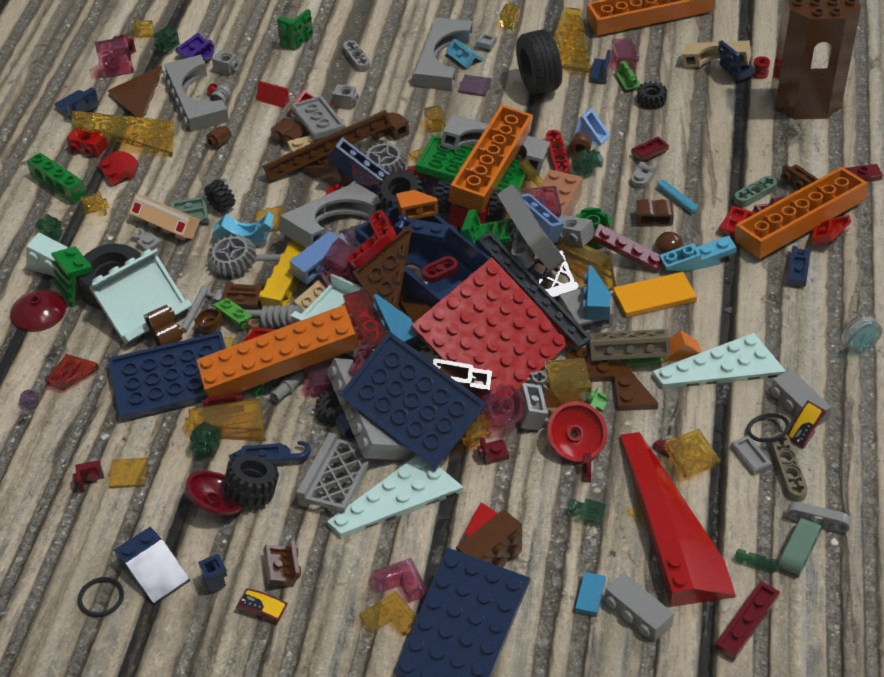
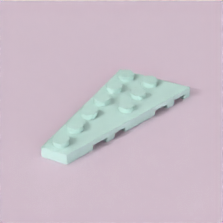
M755 333L654 370L652 376L662 389L686 387L687 384L698 383L699 386L706 385L707 382L713 381L719 384L747 381L748 378L752 377L767 379L768 376H779L786 371Z
M415 456L348 505L345 512L340 511L329 519L327 524L342 539L365 530L366 526L374 523L381 524L386 522L385 519L393 516L397 518L426 507L429 502L437 499L442 501L450 494L463 493L464 489L462 485L439 467L435 470L420 457Z

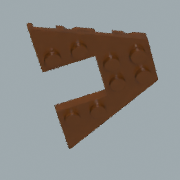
M580 348L577 351L571 349L544 396L547 408H557L564 403L577 401L576 383L614 381L618 411L658 409V402L621 359L591 361V348Z

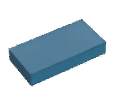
M584 572L575 607L576 613L597 617L606 576Z

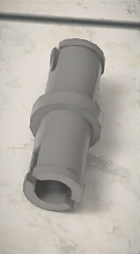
M298 370L287 379H283L280 385L270 392V398L276 403L280 402L283 397L291 394L294 388L304 380V374Z

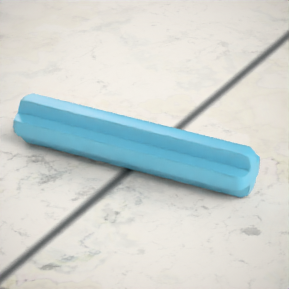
M662 179L658 182L657 187L689 213L697 212L698 205L666 180Z

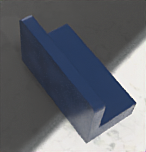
M607 50L606 59L594 58L590 83L606 84L611 50Z

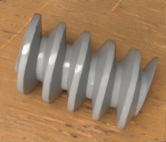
M299 304L296 306L283 305L282 307L280 305L276 307L263 306L260 312L262 325L266 329H279L291 325L290 315L294 311L302 314L303 308Z

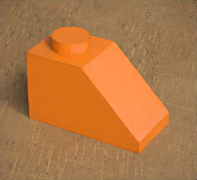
M416 190L396 194L397 208L400 215L404 214L408 218L418 219L438 214V200L435 197Z

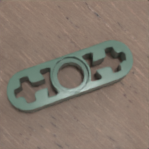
M765 176L735 193V205L747 207L773 193L776 190L777 180L772 176ZM752 190H757L759 193H754Z

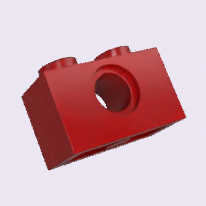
M76 126L66 137L70 151L97 158L108 147L104 132Z

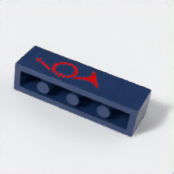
M343 137L326 158L327 161L359 185L377 195L378 186H380L379 182L384 180L383 177L385 175H390L389 172Z

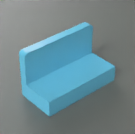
M453 39L446 50V53L466 68L470 67L475 58L480 61L483 60L480 55L456 39Z

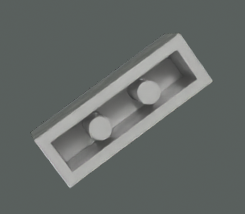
M792 369L773 378L770 392L795 417L798 416L807 400L826 411V414L817 426L829 420L831 406Z
M625 573L605 588L606 604L611 609L618 611L626 622L632 623L643 636L649 637L653 642L673 626L674 613Z

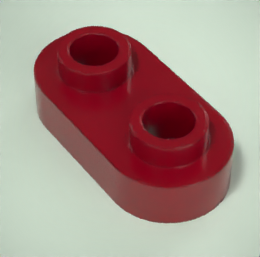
M450 256L442 257L423 267L422 278L428 283L438 282L456 273L458 262Z

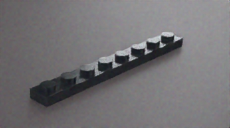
M491 231L476 240L475 244L499 263L503 270L545 313L557 331L564 336L576 351L590 342L592 338Z

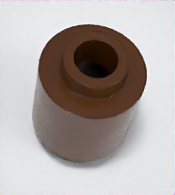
M219 126L207 134L208 145L218 148L229 141L231 131L226 126Z

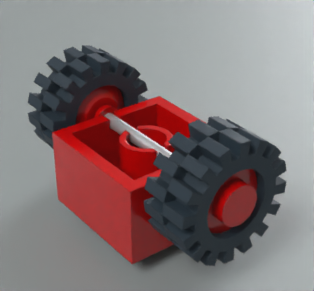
M440 180L435 192V198L438 200V212L450 213L449 225L463 227L468 210L472 209L449 202V191L452 182ZM494 189L482 213L477 212L481 224L487 223L488 220L492 222L505 220L507 210L497 195L502 190Z

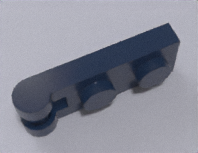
M404 214L398 216L397 223L393 227L397 235L409 226L412 229L411 237L440 243L444 242L448 233V225L411 219Z
M792 246L787 284L806 287L811 248L799 249L798 246Z

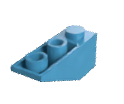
M589 265V271L584 275V284H588V286H584L583 297L587 298V300H583V311H587L586 319L610 320L611 293L592 265Z
M375 294L373 306L377 314L381 313L383 317L380 321L384 329H388L409 346L419 343V337L410 328L413 324L411 318Z

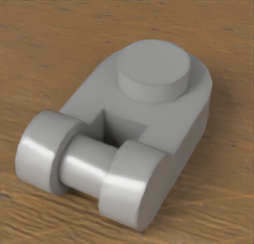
M640 162L631 177V185L638 189L647 187L657 172V166H648L646 163Z

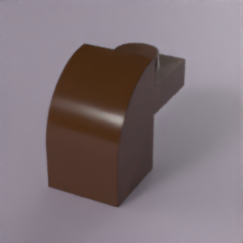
M388 112L392 126L372 135L371 138L376 141L389 134L397 141L409 135V121L398 113Z

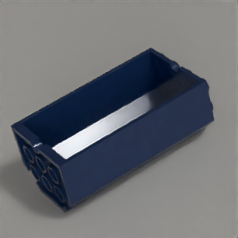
M397 204L385 212L393 227L400 215ZM438 215L418 218L417 220L448 225V233L444 242L440 243L411 237L406 266L415 265L422 270L427 264L442 257L450 256L458 262L457 272L438 282L425 284L405 267L401 293L409 300L427 303L430 309L491 258ZM369 220L354 228L356 248L360 247L375 234Z

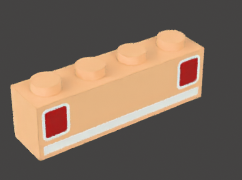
M135 194L129 210V214L134 215L135 220L140 222L148 221L147 225L154 228L162 227L161 231L168 234L173 232L176 234L175 237L181 240L186 238L193 239L200 222L198 218L140 194Z

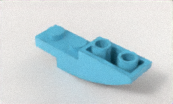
M726 236L698 247L694 243L661 254L660 259L666 270L690 271L720 264V258L737 253L730 236Z

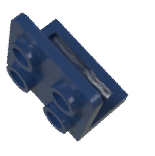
M723 40L718 42L719 64L722 69H725L738 81L756 73L755 67L750 63L746 66H741L740 56Z
M92 87L84 92L77 90L55 103V107L72 120L99 106L96 90Z

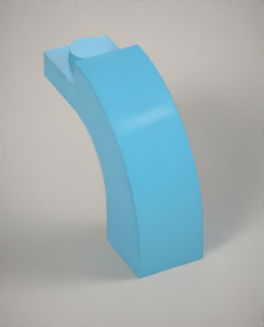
M268 211L260 220L252 224L238 222L225 214L216 223L212 235L222 240L224 237L227 238L230 235L235 237L238 234L240 237L245 236L249 238L254 246L259 245L267 240L269 231L274 224L272 222L274 214Z

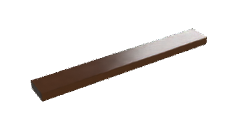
M386 110L378 112L262 165L269 182L328 156L342 137L350 144H354L391 127L392 124Z

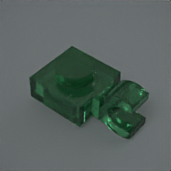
M587 498L584 503L570 499L567 514L572 516L580 514V520L601 525L606 504Z

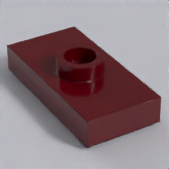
M658 136L632 148L631 154L640 162H643L669 150V145Z
M878 164L845 168L866 182L882 180L883 178Z

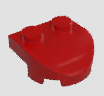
M116 151L99 162L98 166L109 183L114 187L125 177L131 180L136 175L135 169L136 166H139V163L131 154L124 151Z

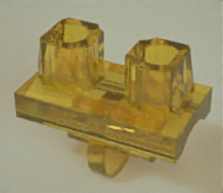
M481 415L479 419H476L462 437L464 445L474 447L480 441L479 438L484 437L486 439L490 437L493 432L489 430V427L493 421L486 415Z

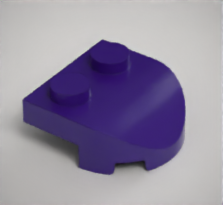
M197 33L178 46L175 52L183 59L201 55L204 62H206L214 55V43L211 39L206 41Z

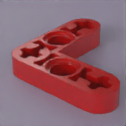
M382 210L374 212L369 219L375 234L348 257V262L356 269L364 265L391 243L396 236L388 216Z

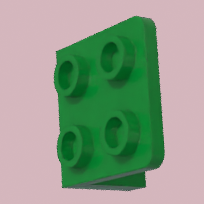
M306 9L294 20L283 16L277 18L280 45L296 50L313 35L312 17L309 9Z

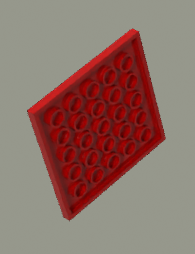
M490 258L410 327L441 360L471 364L473 368L492 371L488 394L473 393L487 404L485 409L490 415L518 391L522 383H526L527 378H531V372L540 371L569 344L564 336L557 331L545 313L493 258Z

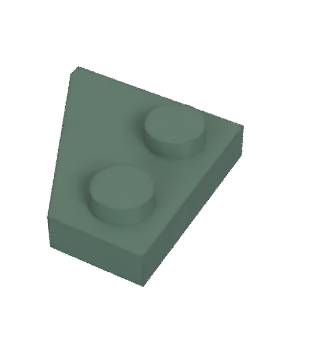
M205 196L170 202L172 208L200 219L199 223H209Z

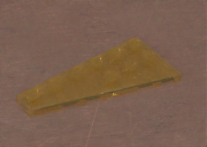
M566 7L554 36L560 53L562 69L591 73L582 11L578 8Z
M72 111L71 127L87 132L96 131L104 137L109 135L116 137L117 141L139 148L145 146L151 148L152 152L158 153L161 151L167 153L169 157L173 156V121Z

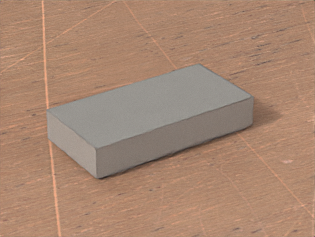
M749 435L731 443L733 451L753 475L771 469L772 463Z

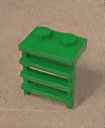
M476 209L468 210L463 227L461 228V234L475 244L479 237L490 232L491 227H493L492 234L497 238L500 227L503 225L500 238L497 239L505 245L506 242L511 241L508 233L511 227L510 224L514 222L511 218L481 224Z
M76 246L51 253L55 261H52V265L55 270H52V274L55 276L52 282L65 299L70 302L71 307L75 306V277L92 272V266Z

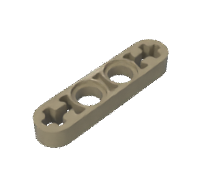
M782 432L774 433L772 437L778 436ZM785 435L779 440L770 442V448L787 496L792 501L801 502L806 498L808 488L788 435ZM788 456L791 460L783 461L780 457ZM794 472L797 476L791 478L788 477L786 473Z

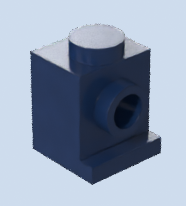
M219 553L198 562L202 578L209 593L226 586L224 577L227 576V570Z

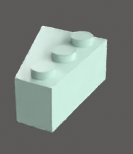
M38 233L26 246V268L54 276L52 270H55L52 265V261H55L51 253L68 247Z

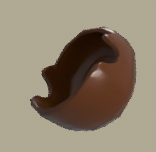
M664 232L655 241V248L660 255L684 247L681 236L674 232Z
M204 309L194 321L200 332L213 334L221 329L223 316L219 309Z

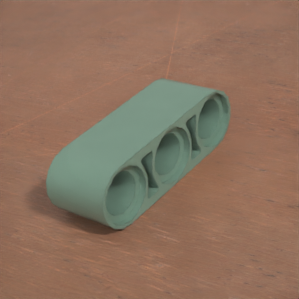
M800 518L783 552L779 568L800 576L818 540L822 526Z

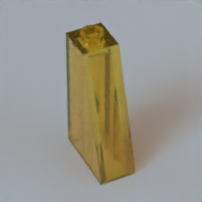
M561 242L554 244L559 252H563L570 271L584 281V275L588 273L589 265H592L609 291L616 287L611 256L588 245L581 247Z
M260 398L188 409L189 417L185 418L187 430L191 429L192 437L266 441Z

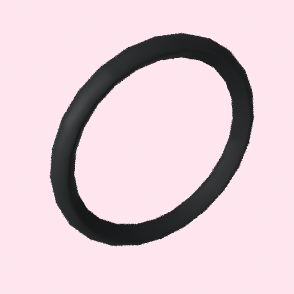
M767 413L753 418L747 425L746 430L751 439L757 442H773L783 438L788 433L790 422L783 415ZM763 418H780L786 424L785 430L772 438H758L751 433L752 425Z
M110 577L95 578L87 582L80 590L78 595L79 608L89 616L101 617L108 615L121 605L124 598L123 587L120 582ZM107 581L118 587L119 599L112 608L103 612H92L83 605V594L92 584Z

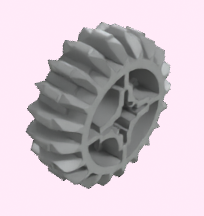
M384 142L383 144L377 143L375 146L371 145L370 148H366L365 152H362L389 173L392 171L397 172V170L404 171L406 168L407 158L405 151L402 150V147H398L397 144L392 145L391 142L388 144Z
M238 234L235 237L230 235L222 240L217 239V243L212 244V248H209V253L207 254L208 263L212 271L219 276L224 275L227 278L229 275L232 277L236 274L241 275L242 272L247 273V268H252V264L255 263V258H257L256 249L249 238L245 236L240 237Z

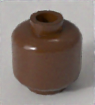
M585 132L575 133L570 140V151L578 157L588 155L592 147L591 137Z

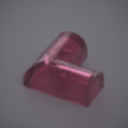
M556 186L520 189L521 195L530 193L555 216H561L562 209Z
M412 557L372 571V577L379 593L400 586L407 603L426 597L428 593Z

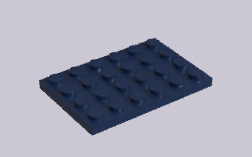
M390 331L339 394L341 398L435 470L439 468L487 406L484 401Z
M222 332L108 358L120 420L124 421L202 402L206 397L209 398L204 389L197 359L226 349Z
M447 547L394 673L401 677H492L530 583V577Z

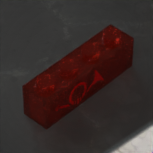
M365 289L343 295V300L357 339L361 341V350L369 358L387 333Z

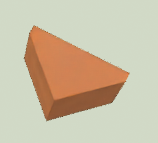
M678 331L670 337L671 356L663 357L664 362L683 360L702 353L698 341L683 331Z

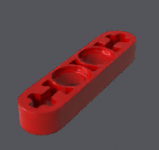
M549 130L546 133V141L550 142L548 151L553 169L570 174V163L562 135L558 130Z

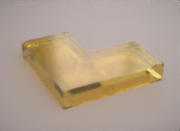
M396 591L359 614L360 619L372 633L391 621L403 636L411 632L417 619L415 612Z

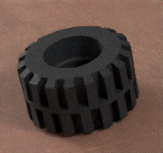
M408 170L390 172V175L383 177L384 180H381L379 182L380 186H378V195L385 212L397 204L395 196L397 193L411 190L424 193L418 175H415L412 171L409 173Z
M240 454L237 457L231 458V461L228 462L223 481V491L226 492L227 497H231L233 502H238L240 505H247V507H259L261 504L266 505L268 501L272 500L279 477L278 468L265 457H260L256 454Z

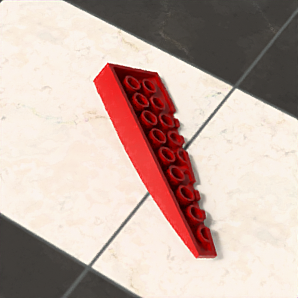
M641 433L621 434L620 440L670 607L735 598L736 594L724 558Z

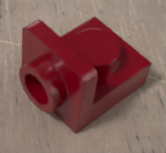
M484 437L479 438L480 446H477L478 455L484 459L486 465L509 459V452L503 439L486 443Z
M100 460L75 465L76 473L73 474V481L75 486H79L80 492H85V482L105 478Z

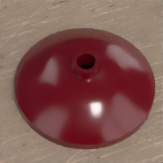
M45 289L34 290L22 295L15 301L10 310V317L12 323L18 329L27 332H39L58 324L65 316L67 306L64 298L55 291Z
M198 471L191 474L186 480L185 492L194 505L205 512L226 516L238 513L244 507V505H240L238 502H233L231 497L226 496V492L223 491L225 475L221 473Z

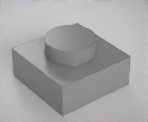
M482 33L476 41V47L491 50L497 42V36Z

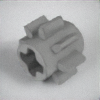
M542 371L531 372V378H527L526 383L541 385L543 393L546 394L547 388L551 386V381L548 380L549 375Z

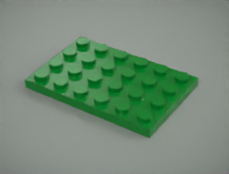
M432 135L417 161L414 171L423 175L434 176L440 180L453 182L474 147L464 145L456 151L440 146L442 137ZM513 159L497 186V190H504L513 184L518 192H520L528 171L523 170L520 160Z

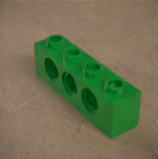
M39 152L27 160L28 168L33 178L73 205L87 196L83 180Z

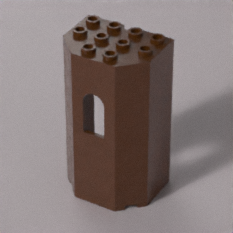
M784 0L771 82V94L775 110L788 113V117L792 119H828L834 111L842 108L861 11L859 0ZM822 42L829 43L831 50L827 68L811 69L815 46Z

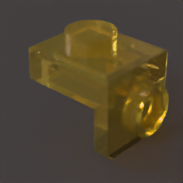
M134 17V23H131L132 32L136 34V38L155 36L152 20L138 21V18Z
M100 192L80 197L85 215L102 210L104 216L107 215L106 208H109L106 198H102Z

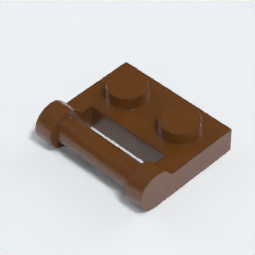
M226 282L221 300L228 298L242 309L258 310L260 304L259 294L261 290H264V284L245 285Z

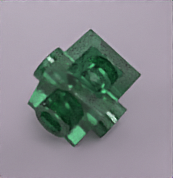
M168 26L153 35L155 47L165 53L180 45L178 32Z
M586 149L576 152L577 156L571 158V165L576 174L583 173V175L592 173L593 168L601 166L596 150L586 152Z
M46 214L42 219L39 218L37 220L35 236L41 233L56 241L62 234V221Z
M204 421L193 429L189 438L191 440L189 449L204 458L211 453H215L220 446L221 430Z

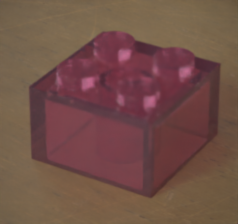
M126 36L95 42L103 79L134 73Z

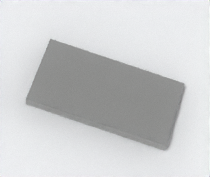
M322 96L291 105L292 111L314 140L326 137L346 127Z

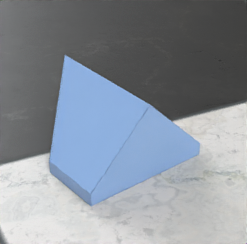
M592 108L588 109L580 117L575 133H587L592 139V145H600L610 136V133Z

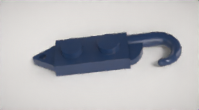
M298 441L297 444L304 446L305 451L291 454L289 447L282 443L242 446V449L230 454L229 459L231 460V458L237 457L240 454H256L267 458L268 461L274 463L273 465L283 464V462H295L306 459L311 453V447L307 442Z

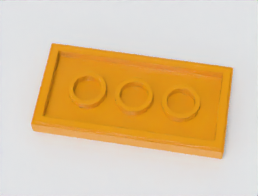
M684 272L613 288V293L626 318L697 301V296Z

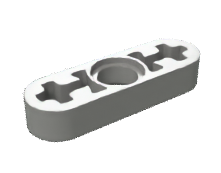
M353 40L344 42V53L357 71H368L370 69V60L357 42Z
M791 502L788 505L786 514L787 518L793 522L798 523L800 518L821 525L822 529L838 533L849 531L851 518L846 513L801 502Z

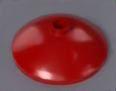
M572 401L562 404L551 414L547 423V438L552 449L560 457L571 462H582L584 453H591L592 459L602 451L607 440V427L604 418L593 406L584 402ZM571 431L576 433V438L571 436Z

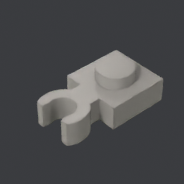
M141 228L139 229L140 235L131 234L133 241L137 242V246L143 251L148 249L152 251L163 246L159 238L151 232L146 235L145 231Z

